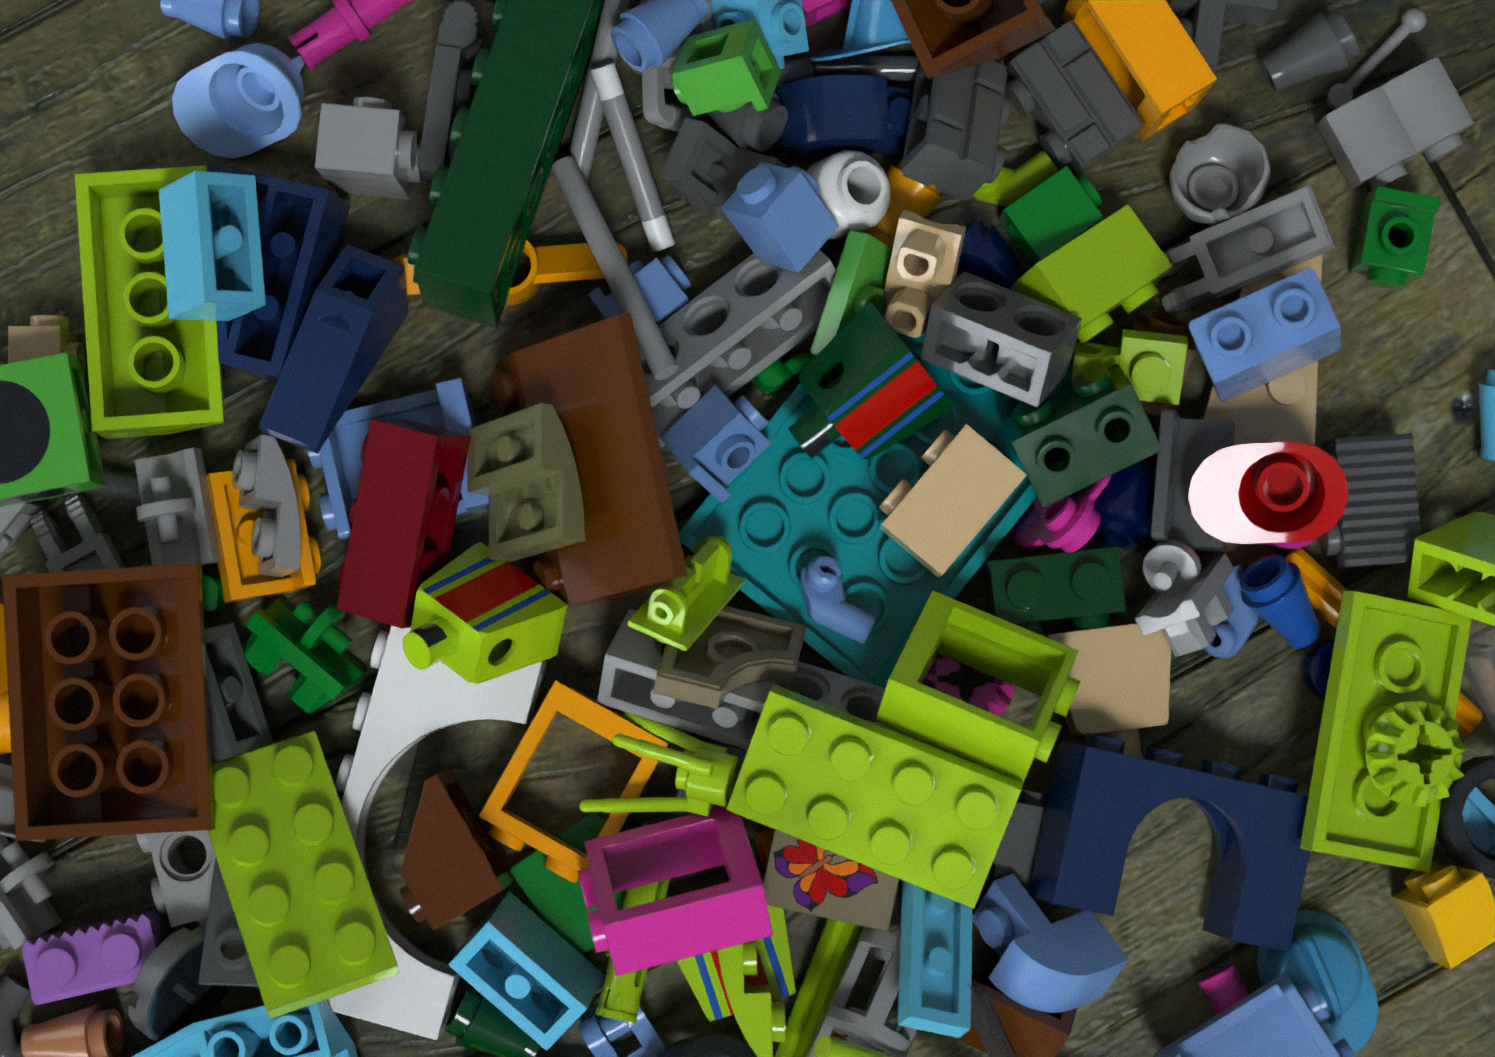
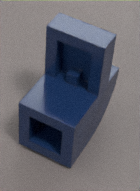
M871 75L819 76L794 81L775 88L774 93L779 97L780 104L787 109L788 119L782 135L773 145V151L816 158L829 157L843 150H858L903 157L913 90L887 86V77Z

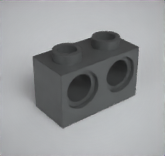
M964 271L931 305L920 359L1025 403L1039 407L1069 371L1082 318Z

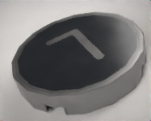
M207 918L197 920L199 927L192 932L183 927L170 934L152 952L136 977L132 991L138 994L139 998L136 1005L131 1006L129 1004L128 1016L134 1026L150 1039L161 1041L190 1024L202 1020L215 1007L229 987L226 985H199L198 983Z

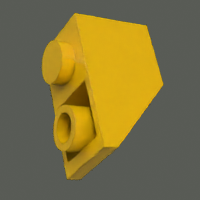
M1433 861L1430 873L1414 870L1403 880L1407 888L1392 896L1432 961L1439 965L1452 969L1495 942V900L1490 884L1482 872L1448 863L1440 866L1437 861Z

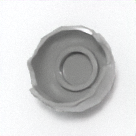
M1227 123L1214 125L1209 133L1196 140H1187L1176 155V160L1172 164L1169 173L1173 202L1190 220L1195 223L1213 226L1257 208L1270 177L1267 149L1250 130Z

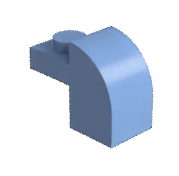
M1014 874L994 880L972 916V922L978 928L983 940L992 947L1000 958L989 976L991 982L1013 1001L1036 1011L1047 1013L1067 1012L1103 997L1129 960L1091 911L1084 910L1051 924Z

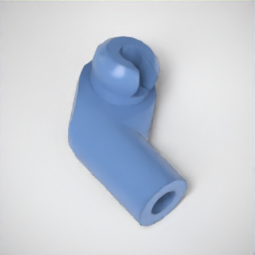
M826 555L813 558L803 568L800 578V588L809 617L819 625L864 644L874 624L876 615L846 602L840 578L842 574L841 566L835 559Z
M1243 564L1233 567V571L1222 585L1234 610L1226 620L1211 626L1216 636L1204 650L1214 657L1230 658L1236 655L1243 648L1258 623L1259 616L1242 601L1240 578L1245 571Z

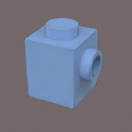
M760 162L756 168L746 173L740 179L737 190L721 207L759 261L797 273L803 269L839 227L818 197L820 188L817 182L807 172L796 166L785 168Z

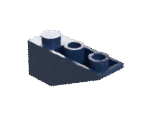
M348 244L345 245L315 289L259 423V430L261 432L318 454L409 314L403 265Z

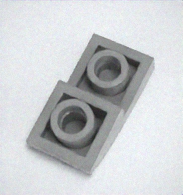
M261 434L247 443L244 451H238L233 465L232 485L234 489H240L239 508L264 511L263 518L258 517L256 519L251 537L252 555L259 557L257 574L284 577L300 570L301 531L298 504L290 471L275 437Z

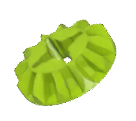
M1404 701L1385 710L1372 725L1365 749L1367 769L1378 790L1390 800L1407 806L1426 807L1428 803L1437 799L1449 797L1448 790L1454 781L1465 776L1460 769L1462 754L1469 748L1460 740L1457 731L1460 723L1448 717L1441 710L1440 705L1423 701ZM1417 736L1420 744L1435 748V754H1431V758L1421 761V771L1418 763L1408 762L1406 759H1398V754L1407 753V750L1417 747Z

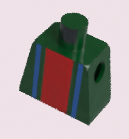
M870 302L801 371L799 381L817 406L791 425L788 430L811 459L841 436L845 438L862 459H871L942 416L954 406L874 304Z

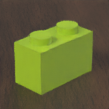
M1127 204L1036 263L1011 288L1017 293L1082 318L1077 338L1083 345L1114 323L1108 314L1109 312L1122 305L1127 314H1129L1158 294L1159 291L1153 282L1173 266L1130 205Z

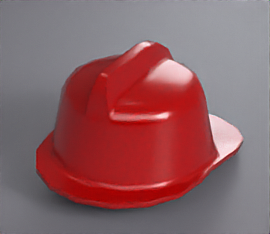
M1297 441L1239 443L1219 448L1203 459L1191 476L1187 497L1191 514L1202 530L1221 542L1236 544L1296 543L1317 539L1333 529L1345 513L1349 490L1345 472L1336 459L1316 445Z

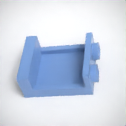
M1311 268L1200 316L1189 323V329L1195 340V346L1221 403L1341 350L1340 324L1316 272Z
M462 378L436 383L437 389L346 410L318 454L307 450L313 468L323 467L328 492L319 494V501L324 523L328 531L337 529L339 538L349 542L352 527L349 519L350 509L358 494L363 467L361 448L365 437L369 433L371 419H406L468 435V429L477 426L469 387ZM468 455L456 517L489 509L490 501L488 495L467 492Z
M1286 972L1153 1054L1154 1057H1357L1345 1038L1333 1044L1319 1022L1330 1015L1310 984L1306 982L1296 988Z

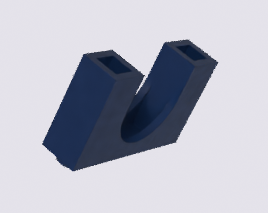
M1086 733L1084 745L1060 741L1028 890L1029 895L1056 905L1114 916L1127 850L1137 826L1148 813L1159 805L1178 798H1188L1208 818L1215 835L1217 848L1216 866L1202 930L1232 941L1289 952L1310 850L1300 849L1309 796L1297 793L1299 780L1260 772L1258 784L1240 781L1241 767L1203 759L1201 772L1182 768L1183 754L1145 746L1143 759L1123 754L1126 741Z

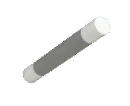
M611 62L595 67L590 72L651 252L669 248L675 244L615 63Z

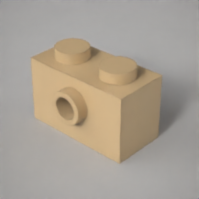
M967 424L956 437L945 429L921 457L930 466L925 474L914 486L903 478L879 507L888 515L879 529L938 578L946 572L1027 475Z

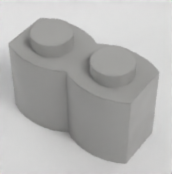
M1437 56L1325 115L1316 125L1351 190L1366 183H1369L1373 190L1376 186L1386 187L1406 176L1408 173L1403 164L1409 160L1425 154L1428 162L1431 163L1463 146L1464 143L1459 134L1467 130L1474 122Z

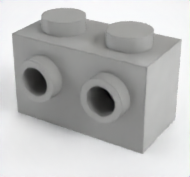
M372 97L354 98L353 106L321 103L315 169L336 193L411 200L412 183L422 182L423 175L417 166L421 144H417L416 131H412L400 110H392L393 103L390 101Z

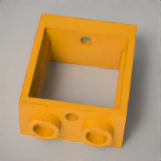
M1068 0L1061 15L1063 22L1075 21L1145 125L1138 133L1142 142L1193 110L1217 80V77L1166 0Z
M555 680L479 817L491 823L487 834L517 851H521L525 843L548 855L543 863L546 868L571 882L577 883L579 879L578 871L590 868L587 854L505 809L558 712L613 742V737L616 734H623L639 740L642 739L664 747H668L670 742L633 724L620 713L597 703V700L565 682ZM628 750L640 757L641 760L620 798H639L660 761ZM631 812L611 813L597 838L619 833Z

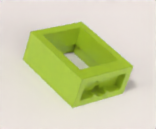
M932 590L889 677L876 721L1024 783L1034 758L1047 763L1062 726L1050 721L1053 713L1055 712L1064 717L1067 716L1081 680L1069 676L1079 651ZM937 653L1041 696L1029 727L1026 728L924 685L923 682Z

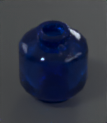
M1148 457L1111 475L1109 483L1094 501V509L1100 514L1101 520L1098 529L1091 538L1092 541L1105 547H1118L1119 550H1128L1136 547L1137 542H1144L1151 538L1156 470L1151 467L1152 461Z

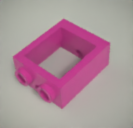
M721 806L711 809L708 817L690 814L584 841L590 868L578 871L586 908L599 907V910L587 913L596 953L605 950L610 951L616 976L773 936L762 880L742 816L726 810L727 807ZM725 864L730 882L622 910L617 909L615 892Z

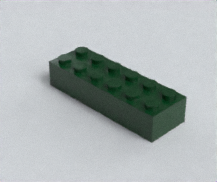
M604 0L496 1L492 25L499 27L492 48L482 46L478 52L471 77V84L478 86L470 108L461 105L456 114L450 136V143L457 145L450 167L440 165L436 171L429 194V203L436 205L428 228L421 225L417 227L409 248L407 261L409 264L415 265L413 269V282L418 284L424 306L492 328H498L526 241H528L552 171V165L555 162L592 55Z

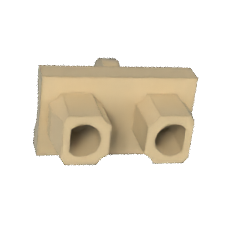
M908 210L902 212L898 220L884 288L886 309L883 317L896 333L913 338L920 337L922 333H926L931 305L955 281L967 227L932 222Z

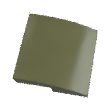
M540 403L468 429V435L471 436L468 449L467 492L489 496V559L512 562L585 541V518L578 471L567 435L553 405Z

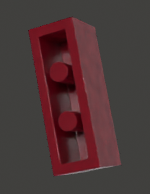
M371 419L369 433L365 437L361 448L363 467L358 494L350 509L349 519L352 527L346 559L342 563L338 575L340 593L336 610L401 629L411 628L417 590L424 581L447 565L471 436L406 419Z

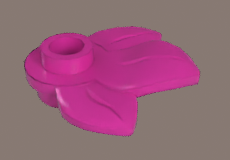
M1111 475L1044 508L1038 497H1036L1033 501L1035 508L1016 524L1013 533L1014 540L1027 551H1032L1044 544L1052 549L1061 548L1067 553L1075 552L1083 547L1095 534L1100 524L1101 516L1094 509V501L1109 483Z

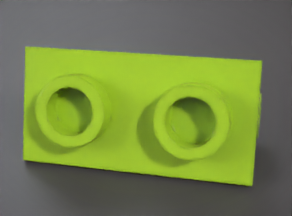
M721 536L702 538L695 546L693 557L688 555L684 559L688 576L661 584L629 619L627 626L686 652L744 585L745 579L729 573L732 562V547L728 540Z

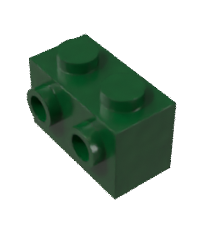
M1118 363L1109 368L1099 366L1086 370L1074 378L1071 383L1072 386L1050 397H1046L1039 407L1022 402L1014 408L1011 416L1001 420V424L1043 508L1162 450L1132 383Z
M1118 547L989 561L982 565L988 613L1037 634H1047L1045 621L1071 618L1072 631L1111 626L1109 614L1126 611Z

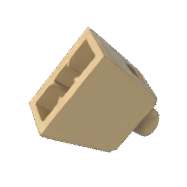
M1138 624L1044 635V637L1079 651L1069 676L1081 680L1065 717L1070 734L1080 736L1086 735V733H1100V736L1126 741L1123 754L1142 758L1138 728L1166 725L1169 719L1171 647L1162 630L1143 636Z

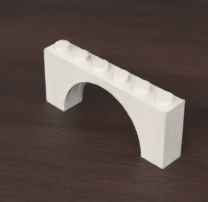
M391 626L390 632L381 630L377 636L370 662V667L379 669L372 694L363 692L358 702L353 720V729L361 731L355 756L346 754L342 760L335 788L337 792L344 793L341 805L394 952L399 974L326 999L333 1012L438 1040L445 1032V1024L450 1014L460 975L448 964L429 956L411 943L395 927L382 909L371 884L366 863L365 838L369 812L374 797L390 769L408 750L420 742V740L426 738L424 735L429 736L431 735L429 733L439 731L437 729H444L445 727L472 720L494 719L522 724L531 723L547 662L542 661L480 684L469 683L441 661L424 670L414 667L406 658L403 650V638L410 632V628L401 629Z

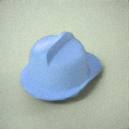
M263 43L243 45L234 51L223 53L190 70L177 82L172 95L174 117L182 132L197 147L214 156L232 159L250 155L286 138L298 128L302 116L301 103L305 92L300 72L305 61L301 55L289 58L274 46Z

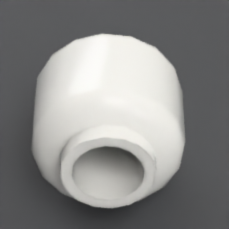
M843 150L811 165L806 171L819 185L820 193L818 197L839 225L829 239L845 240L850 230L863 232L876 226L886 215L891 201L890 182L884 169L873 157L861 151Z

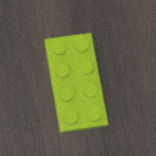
M1343 591L1300 849L1430 873L1442 799L1428 803L1426 807L1402 805L1387 798L1378 790L1369 775L1365 759L1366 742L1376 719L1391 706L1404 701H1423L1440 705L1441 710L1448 717L1455 720L1471 618L1440 608L1359 591ZM1417 736V747L1407 750V753L1398 754V759H1406L1408 762L1418 763L1421 771V761L1431 758V754H1435V748L1420 744Z
M774 684L769 691L726 810L974 909L1021 793L1023 782Z
M312 731L212 764L215 829L207 830L268 1018L272 1019L399 974L394 952L316 732Z

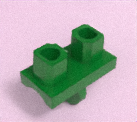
M280 597L264 611L261 609L256 611L245 626L253 633L243 652L246 661L258 672L269 675L277 670L284 660L300 672L301 675L288 690L290 699L307 714H313L330 700L334 701L354 687L368 670L346 652L353 643V640L337 627L346 612L336 610L337 602L330 605L323 613H320L306 600H303L295 609Z

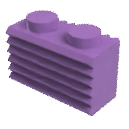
M157 909L146 910L125 917L120 916L102 922L97 921L89 925L84 924L76 928L71 927L63 931L58 930L53 933H45L26 940L21 949L33 1003L39 1005L135 983L138 973L152 952L172 934L168 914L160 915Z

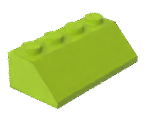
M206 165L75 174L92 431L105 439L168 435L225 423L222 368L218 358L217 321L169 319L159 189L193 171H207Z

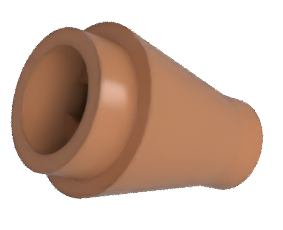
M94 1004L42 1023L28 1024L24 1027L21 1035L23 1057H121L125 1045L124 1024L119 1012L116 1009H105L100 1004Z

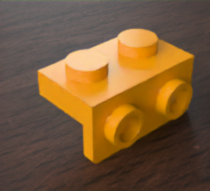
M286 459V463L292 477L298 504L301 531L300 570L284 577L257 574L259 557L252 555L251 537L255 521L258 517L263 518L264 511L239 508L240 489L233 488V471L206 475L221 561L218 562L225 603L298 592L316 584L315 574L319 573L321 566L320 551L316 539L313 536H308L304 511H307L309 508V489L304 475L301 473L297 474L294 459Z

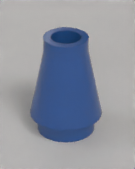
M1268 555L1254 561L1245 569L1240 578L1242 601L1277 631L1291 648L1300 649L1307 647L1319 638L1322 633V625L1314 613L1300 570L1295 563L1286 561L1280 555Z

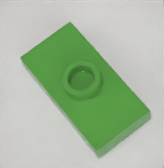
M850 230L847 235L811 347V354L815 356L870 302L874 304L882 316L885 313L886 295L884 288L892 248L870 234Z

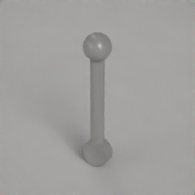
M1411 8L1405 11L1402 15V24L1344 84H1335L1329 89L1326 101L1330 108L1335 110L1352 101L1353 92L1410 33L1419 32L1425 27L1427 19L1424 11L1419 8Z

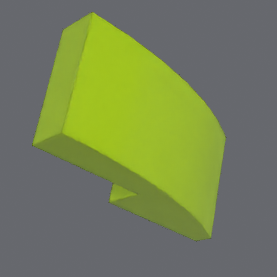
M756 940L719 949L718 956L721 974L736 1021L757 1057H773V1042H786L785 1001L771 1002V985H745L744 976H757Z

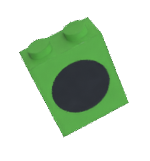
M65 352L0 365V508L106 487L97 434L92 431L90 395L84 361Z

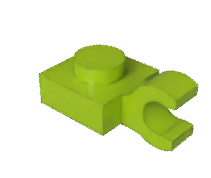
M1122 329L1120 347L1090 342L1082 345L1081 342H1076L1072 360V379L1074 380L1079 374L1091 368L1099 366L1109 368L1118 363L1132 383L1140 401L1179 405L1188 347L1187 336Z

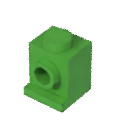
M751 19L686 37L671 75L677 98L683 104H687L692 115L696 116L716 110L719 112H731L742 107L747 102H752L756 112L768 109L781 70L756 19Z

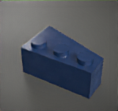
M208 162L209 172L255 175L266 301L265 306L235 319L217 321L219 363L245 375L277 382L315 289L337 259L350 205L329 189Z

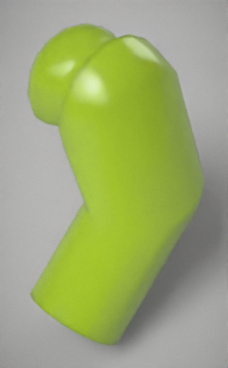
M1041 150L1016 169L1002 166L996 179L989 184L985 182L972 196L981 202L1008 207L1057 173L1058 169L1050 157Z

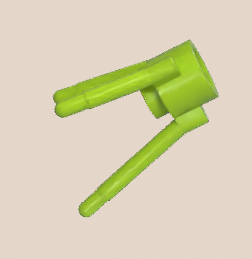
M623 712V717L626 720L686 749L684 752H680L623 734L614 735L612 740L613 744L617 747L677 766L675 787L685 790L686 797L585 799L579 804L582 812H690L708 817L712 804L727 807L736 784L739 757L728 754V748L703 742L669 725Z

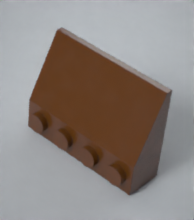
M631 313L619 314L523 348L495 364L496 373H494L492 379L493 395L497 407L501 411L505 410L506 416L540 403L554 406L571 446L582 492L585 541L537 554V561L534 562L532 568L533 580L568 605L567 609L620 599L688 576Z
M201 563L2 575L16 841L215 829Z

